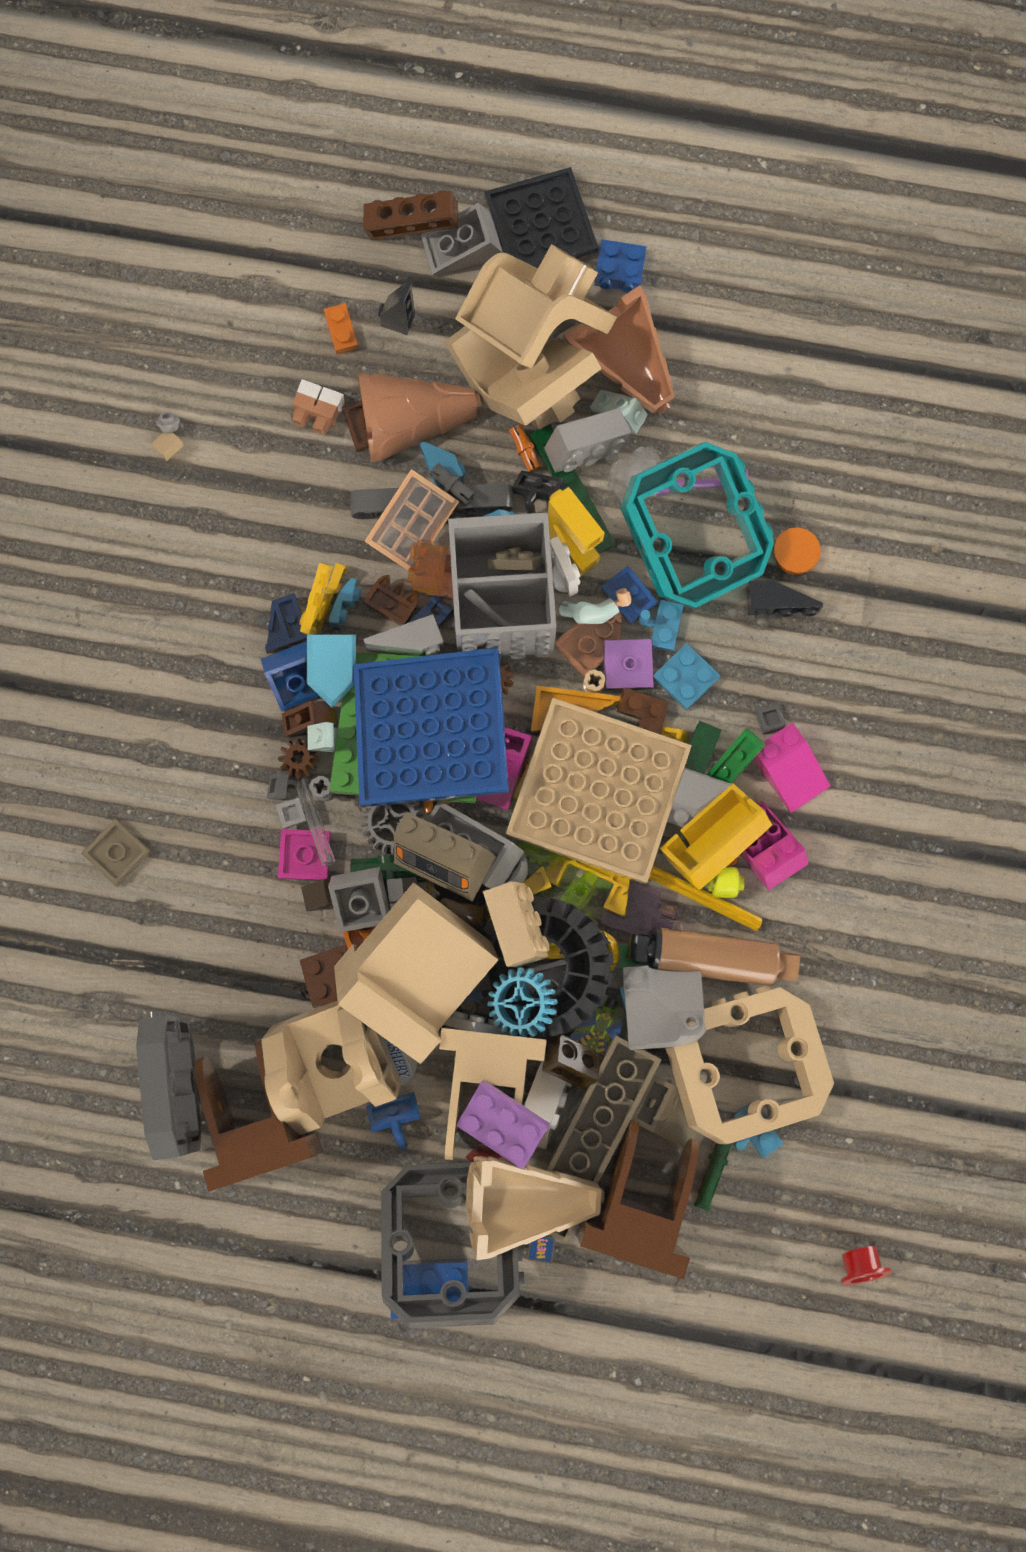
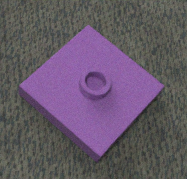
M652 639L603 641L605 689L654 687Z

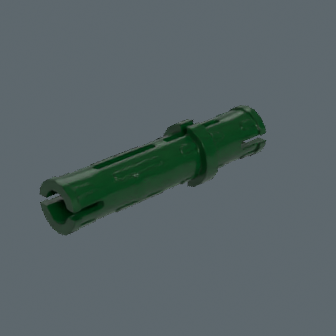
M732 1143L715 1144L713 1153L709 1154L708 1159L710 1161L694 1206H699V1208L706 1211L710 1210L724 1165L727 1166L729 1162L727 1157Z

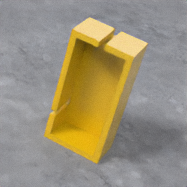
M732 783L680 830L690 845L688 848H686L681 838L675 834L660 849L668 862L700 891L767 831L772 824L765 811Z

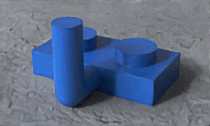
M412 1092L398 1096L397 1099L377 1107L373 1104L367 1105L366 1110L371 1131L376 1132L391 1127L398 1148L400 1150L406 1149L408 1143L403 1134L401 1124L421 1119L415 1093Z

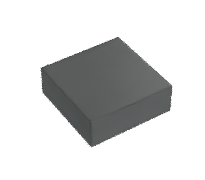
M779 704L755 711L762 734L786 727Z

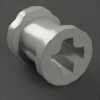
M317 776L311 781L309 789L317 800L327 801L333 796V793L329 791L330 781L328 778ZM322 784H324L327 790H322L320 794L317 787H322Z

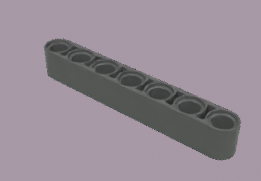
M510 484L466 485L475 492V496H471L472 500L467 505L452 492L448 493L459 501L451 515L490 514L499 509L509 512L514 510L513 489ZM438 486V487L441 488L443 491H445V490H444V488H445L444 486ZM415 487L407 500L419 507L428 490L423 487ZM399 488L352 491L351 516L355 519L380 518ZM432 494L422 510L430 516H434L442 505L443 500ZM404 504L396 518L412 517L415 511Z

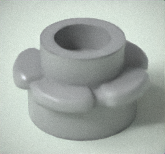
M164 412L160 415L156 424L162 432L172 433L179 428L178 423L180 419L172 412Z

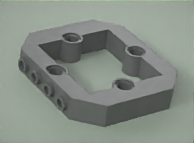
M174 1012L147 1013V1018L139 1019L136 1042L144 1134L153 1160L181 1157L200 1151L202 1115L195 1070L194 1041L187 1018L179 1017V1013Z
M471 1162L406 1165L381 1191L382 1300L410 1329L494 1325L518 1299L520 1294L519 1288H525L524 1271L519 1272L518 1262L523 1261V1245H520L497 1255L498 1291L467 1293L463 1283L458 1280H450L443 1284L440 1294L404 1296V1261L411 1258L414 1246L411 1235L403 1227V1198L439 1196L443 1206L447 1208L459 1206L463 1201L464 1195H466L467 1177ZM448 1188H455L458 1191L452 1197L445 1195L444 1192ZM398 1241L407 1243V1247L402 1251L394 1249V1245ZM457 1291L461 1294V1297L456 1302H450L446 1298L448 1293Z

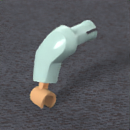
M622 588L616 591L617 600L615 601L609 598L597 605L583 601L578 604L564 601L562 604L566 606L560 605L559 612L562 616L574 618L579 624H601L619 613V606L630 605L631 595L629 591L627 592L626 588Z

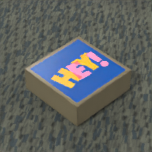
M546 1235L529 1243L527 1260L552 1264L555 1238Z

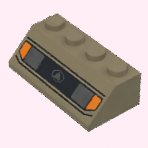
M405 812L394 833V864L470 901H473L496 858L494 854L483 846L408 812Z

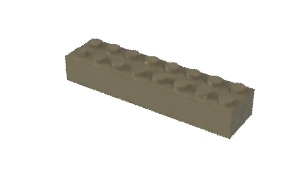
M615 1033L600 1061L599 1081L586 1088L545 1170L552 1173L559 1171L598 1184L662 1059L646 1049L630 1050L628 1040ZM577 1224L561 1232L555 1231L549 1235L567 1244Z

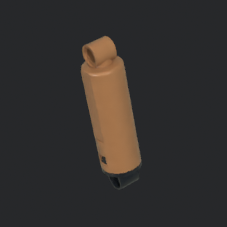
M654 927L651 936L630 933L627 959L648 962V967L651 969L675 972L701 971V975L704 978L772 986L777 978L797 981L801 955L780 952L779 946L776 943L701 934L685 930H671L661 927Z

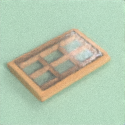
M411 469L365 542L413 573L459 501Z

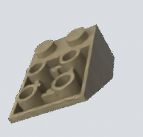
M654 1075L631 1120L639 1122V1126L684 1148L690 1138L699 1141L700 1146L704 1135L688 1126L678 1088Z

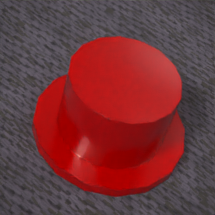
M875 1246L857 1248L841 1255L847 1274L846 1277L840 1280L842 1285L866 1283L884 1278L892 1273L891 1268H882L878 1250Z

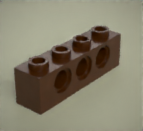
M441 190L432 194H417L416 196L406 198L396 197L386 201L375 200L372 203L364 204L363 230L371 240L458 228V201L452 191Z

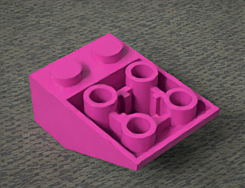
M505 727L509 792L478 795L476 800L509 810L533 743L532 736Z
M761 801L758 805L765 811L772 826L741 853V856L755 876L769 891L807 866L808 859L805 848L769 807Z

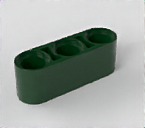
M699 720L689 743L692 746L684 768L702 774L705 773L722 729Z

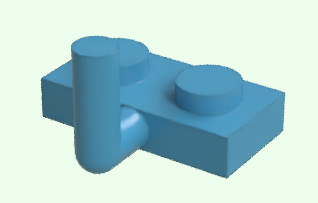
M660 600L656 619L650 618L648 610L641 612L639 624L654 628L652 648L670 652L674 651L683 610L682 604Z
M751 1103L736 1112L733 1117L748 1114V1108ZM775 1130L733 1142L734 1148L744 1150L746 1144L751 1141L762 1158L783 1145Z

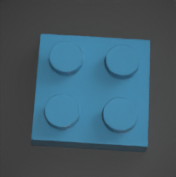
M687 643L653 675V679L686 711L720 678V675Z

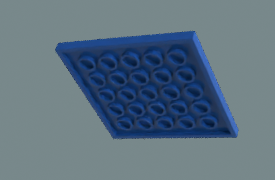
M498 648L354 664L359 805L361 807L509 792L500 654Z

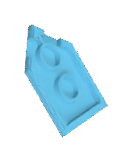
M307 635V684L332 708L354 686L356 635Z

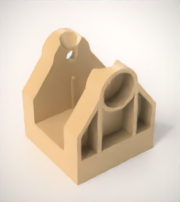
M338 1001L274 1024L262 1038L265 1088L270 1105L277 1118L281 1122L285 1121L299 1135L321 1128L325 1118L367 1102H371L377 1107L397 1099L402 1082L384 1037L339 1006ZM330 1044L342 1046L343 1058L347 1063L342 1072L332 1071L320 1062L323 1050Z

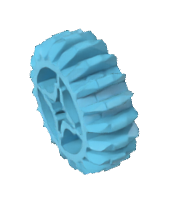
M518 968L517 973L514 969L508 970V977L505 974L499 976L502 984L499 982L493 983L497 992L490 991L488 993L489 996L495 997L494 1001L488 1002V1006H494L495 1010L491 1011L489 1015L491 1017L498 1016L494 1024L496 1026L503 1024L501 1030L503 1033H507L510 1030V1036H517L519 1033L520 1037L527 1038L529 1033L533 1037L537 1035L536 1028L540 1032L545 1031L543 1022L546 1024L552 1023L551 1018L547 1015L556 1014V1010L550 1008V1004H557L558 1001L557 999H550V995L555 993V989H546L551 983L550 980H545L541 983L543 979L542 973L534 976V969H528L525 972L524 968ZM526 982L537 990L540 998L531 996L529 987H526ZM517 983L513 997L505 999L510 987ZM519 1000L533 1002L532 1004H526V1006L512 1004V1002H518ZM540 1006L535 1019L528 1023L532 1008ZM505 1007L514 1010L518 1023L509 1017Z

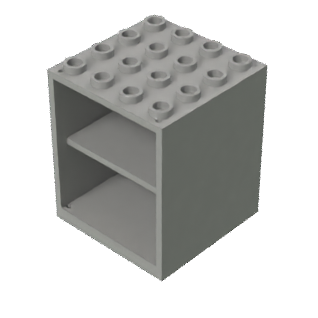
M548 513L448 519L458 652L498 648L500 659H502V656L522 659L525 658V655L535 654V657H547L549 653H554L556 616ZM517 546L520 547V550L533 552V555H542V565L534 570L488 569L487 560L496 556V552L506 551L507 547ZM472 589L502 618L520 624V626L497 627L463 593Z

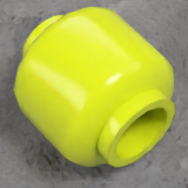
M725 867L708 882V891H712L713 896L716 898L734 899L738 896L739 891L744 890V876H740L739 870L736 867Z

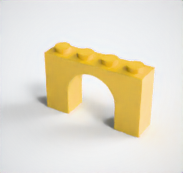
M568 487L564 491L561 489L556 491L549 498V536L551 539L558 536L561 543L566 542L571 554L569 556L571 564H576L581 576L599 563L600 555L594 547L603 541L605 533Z

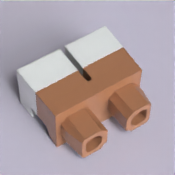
M302 379L292 404L294 408L293 424L303 428L306 426L309 418L315 421L312 427L313 431L325 435L330 426L335 427L336 418L339 412L342 411V407L345 406L344 395L325 387L322 390L321 386Z

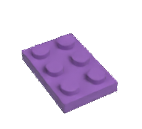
M483 1080L456 1126L523 1170L549 1128L550 1123Z

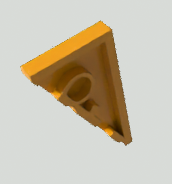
M537 686L531 733L542 730L552 698L597 712L618 705L620 696Z

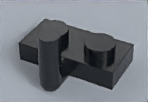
M521 470L512 489L514 494L527 496L524 502L527 514L536 513L534 503L537 498L549 501L553 493L560 489L563 491L565 481L562 478Z

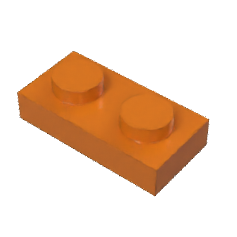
M346 303L325 308L324 314L336 354L359 349Z

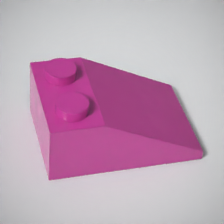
M793 722L765 740L764 743L766 745L753 759L790 813L830 787L807 741Z

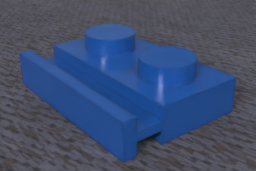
M626 566L601 586L602 591L613 601L617 600L616 591L626 588L627 592H630L631 604L618 607L620 613H622L630 625L640 617L643 610L649 611L658 602L629 566Z

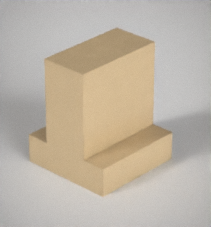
M412 883L359 947L353 944L334 966L338 1005L421 1064L441 1041L438 1030L498 961V957L489 939L415 883Z

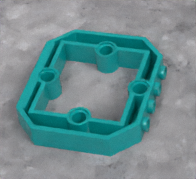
M708 442L699 443L631 476L620 509L658 596L687 607L696 608L763 575L774 545L772 538L774 534L771 526L765 522L763 517L764 509L761 503L757 502L754 496V485L746 477L744 472L746 470L745 464L736 453ZM714 466L728 499L726 503L727 510L736 517L750 551L733 560L723 556L710 557L704 563V574L681 585L667 555L672 549V541L665 533L657 532L643 499L666 488L674 493L689 491L695 485V474ZM679 474L683 475L685 480L682 487L676 481ZM740 498L745 501L743 510H740L738 507ZM656 539H659L662 544L658 552L653 548V542ZM718 562L722 565V571L719 575L716 574L714 569Z

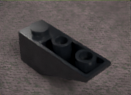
M774 580L750 581L746 587L748 615H755V618H766L771 614H778L779 617H791L793 614H802V616L810 617L817 615L823 608L822 602Z

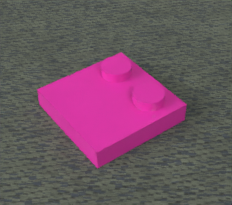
M281 829L278 878L316 881L327 879L329 874L331 832Z

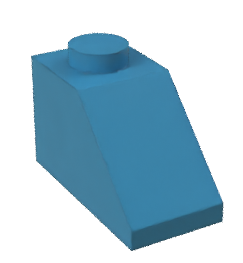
M427 442L420 443L421 453L429 473L434 471L432 468L437 463H440L452 475L459 476L460 481L464 484L463 475H466V471L462 461H457L455 454ZM431 476L432 481L436 486H443L441 483H439L435 478Z

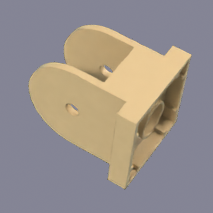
M441 1028L439 1049L456 1051L446 1135L445 1160H453L458 1129L456 1125L459 1121L463 1082L480 1084L485 1080L491 1085L514 1087V1100L522 1105L527 1059L544 1061L546 1040Z

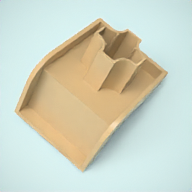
M551 244L539 268L507 253H498L492 256L480 270L455 319L520 364L532 368L550 334L563 321L575 319L608 334L617 317L585 297L598 272Z
M466 326L444 341L468 384L474 389L475 393H479L480 401L487 408L525 426L531 423L532 426L538 429L553 422H562L574 413L573 406L580 400L575 388L601 370L592 352L562 343L556 337L546 341L532 368L520 364Z

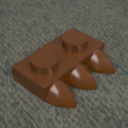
M384 575L375 582L363 603L400 626L407 624L417 609L418 593L413 591L402 598L404 595V584L398 583L389 590L390 575Z

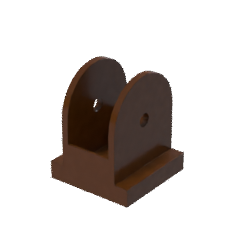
M259 1038L255 1044L256 1055L267 1096L262 1038ZM207 1056L196 1060L195 1070L198 1091L219 1163L218 1166L203 1171L208 1192L312 1158L323 1152L318 1133L301 1137L285 1121L281 1122L277 1118L270 1105L268 1096L267 1100L272 1117L236 1129L222 1082L212 1061Z
M630 1120L616 1155L598 1220L590 1218L579 1223L576 1233L577 1239L581 1247L684 1279L690 1258L676 1245V1241L695 1176L699 1141L690 1138L686 1142L672 1179L664 1211L622 1198L639 1131V1122Z

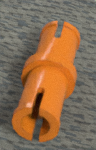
M520 424L516 426L519 435H517L514 427L509 430V433L517 447L516 452L522 457L527 471L534 473L535 471L531 463L533 462L537 471L542 468V465L533 450L535 448L534 444L529 441L523 425Z

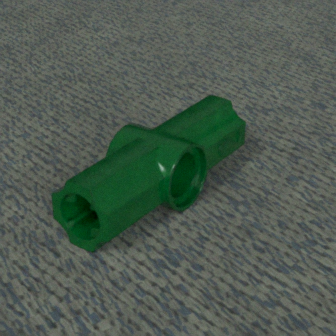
M394 855L351 859L350 873L380 867L384 882H387L388 879L423 878L394 864Z

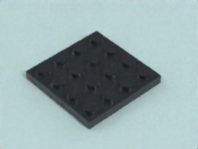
M571 167L484 191V197L489 212L492 215L503 253H507L539 268L551 244L575 258L598 252L599 247Z

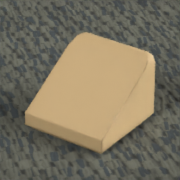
M164 432L151 443V446L166 461L184 446L181 439L174 433Z

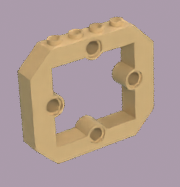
M767 985L757 988V994L749 996L748 991L733 995L734 1000L726 1002L725 998L711 1001L712 1007L704 1009L705 1028L708 1030L721 1025L727 1027L743 1025L752 1016L777 1009L785 1038L778 1044V1054L782 1060L793 1062L803 1097L780 1104L771 1099L755 1100L750 1104L748 1114L721 1122L712 1088L719 1082L720 1074L716 1066L703 1062L697 1040L686 1045L665 1047L688 1126L718 1144H730L820 1115L834 1085L810 1005L781 987L771 989ZM732 1007L736 1009L738 1014L736 1020L731 1016ZM690 1022L689 1026L695 1025V1022ZM792 1043L797 1047L796 1055L791 1051ZM702 1070L707 1074V1081L705 1083L700 1079V1072ZM763 1106L767 1109L768 1113L765 1119L761 1115V1108Z

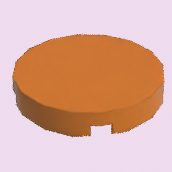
M799 527L789 528L782 532L776 539L772 550L777 566L784 572L793 575H800L812 570L819 561L821 554L820 543L816 536L807 529Z

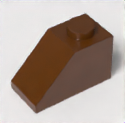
M311 700L282 713L285 737L308 734V726L328 722L333 723V727L337 725L335 707L331 708L325 701Z

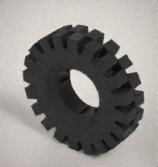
M534 897V901L531 903L534 911L538 912L542 925L539 926L541 934L547 938L548 943L551 941L561 950L559 953L563 954L565 958L566 970H563L565 976L559 987H553L555 993L550 995V999H557L558 1001L557 1004H550V1008L556 1010V1014L547 1015L551 1018L552 1023L546 1024L543 1022L545 1031L540 1032L536 1028L537 1035L533 1037L557 1036L580 1028L582 1023L588 1022L597 1014L595 1010L598 1006H603L608 996L605 993L607 986L612 984L613 974L610 973V965H613L612 952H608L606 945L609 942L605 933L600 932L597 927L599 924L591 915H586L583 909L565 901ZM489 920L483 928V931L486 932L484 936L492 942L498 961L477 984L475 989L476 993H482L483 999L480 1001L486 1011H494V1006H488V1002L494 1001L495 998L489 996L488 993L490 991L497 992L493 983L499 982L502 984L499 976L505 974L508 977V970L514 969L517 973L518 967L506 966L493 922ZM517 983L510 987L505 999L513 997ZM529 991L532 997L540 998L537 991H534V993ZM526 1000L512 1002V1004H519L521 1006H526V1004L533 1003L532 1001ZM540 1006L532 1008L528 1023L535 1019ZM505 1007L509 1017L518 1023L514 1010Z

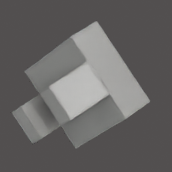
M300 798L276 805L283 829L307 822Z

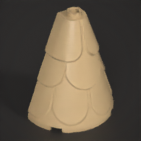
M474 1157V1162L470 1164L467 1177L466 1207L467 1221H470V1227L474 1232L469 1235L476 1260L492 1258L522 1244L531 1243L555 1231L561 1232L599 1215L601 1204L604 1203L603 1189L595 1182L559 1171L552 1173L530 1165H526L522 1170L512 1162L495 1157Z

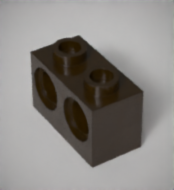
M560 1034L546 1043L542 1071L583 1090L599 1081L601 1054L590 1049L588 1046L571 1040L568 1036Z

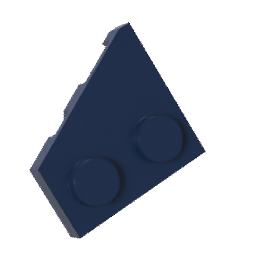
M295 593L273 600L270 610L271 618L268 624L267 644H265L267 654L307 640L308 635L300 632L301 625L299 623L302 612Z

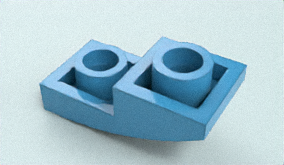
M351 578L346 583L333 605L329 618L331 628L341 629L342 622L345 623L347 619L348 609L345 607L354 608L355 601L360 600L361 587H358L357 580Z

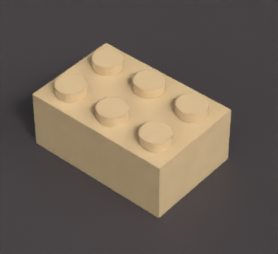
M511 881L483 891L506 966L521 967L549 957L547 953L549 950L547 938L542 936L539 928L542 925L538 912L534 911L531 903L534 901L531 889L526 887V884Z

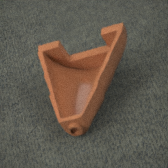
M639 285L622 296L617 306L608 311L617 317L608 334L580 323L563 334V338L568 345L592 352L601 367L599 372L619 385L622 392L630 397L637 398L640 404L653 414L658 412L661 415L671 408L670 403L675 396L666 359L662 356L657 330L653 324L646 294Z
M358 373L371 462L382 461L411 446L414 447L439 433L444 434L477 417V407H481L480 395L475 393L473 388L438 381L430 383L406 377L399 378L374 373Z

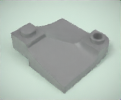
M648 965L623 968L628 1045L630 1050L681 1046L693 1043L702 1037L706 1028L701 971H663L651 969ZM690 1022H695V1025L689 1026Z

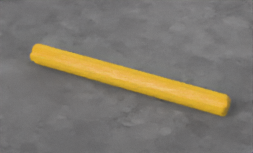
M655 866L652 867L649 876L650 880L755 931L759 930L763 921L762 918L721 898H716L713 894L702 889L698 891L692 884Z

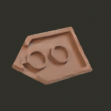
M617 613L601 624H579L576 622L555 641V648L585 677L587 672L595 670L604 662L603 641L621 640L622 613Z

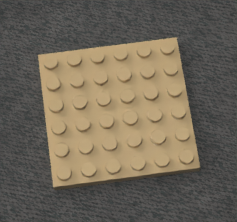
M552 698L505 836L647 884L692 745Z

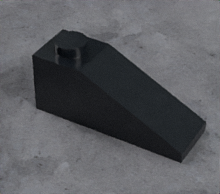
M405 282L388 295L385 304L382 303L380 305L378 317H380L381 327L408 335L415 317L412 283Z

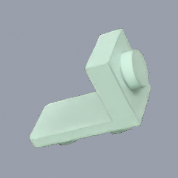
M600 390L590 409L593 412L604 413L620 408L630 431L637 434L648 415L638 399Z
M328 722L308 726V750L335 753L338 728H333V723Z

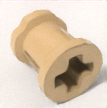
M597 670L587 672L583 681L584 691L600 694L604 689V674ZM590 679H593L594 682L599 681L598 686L596 687L594 684L589 685Z

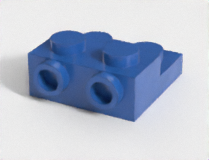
M602 239L596 268L598 274L595 277L594 286H599L602 289H620L623 292L629 293L641 285L647 246Z

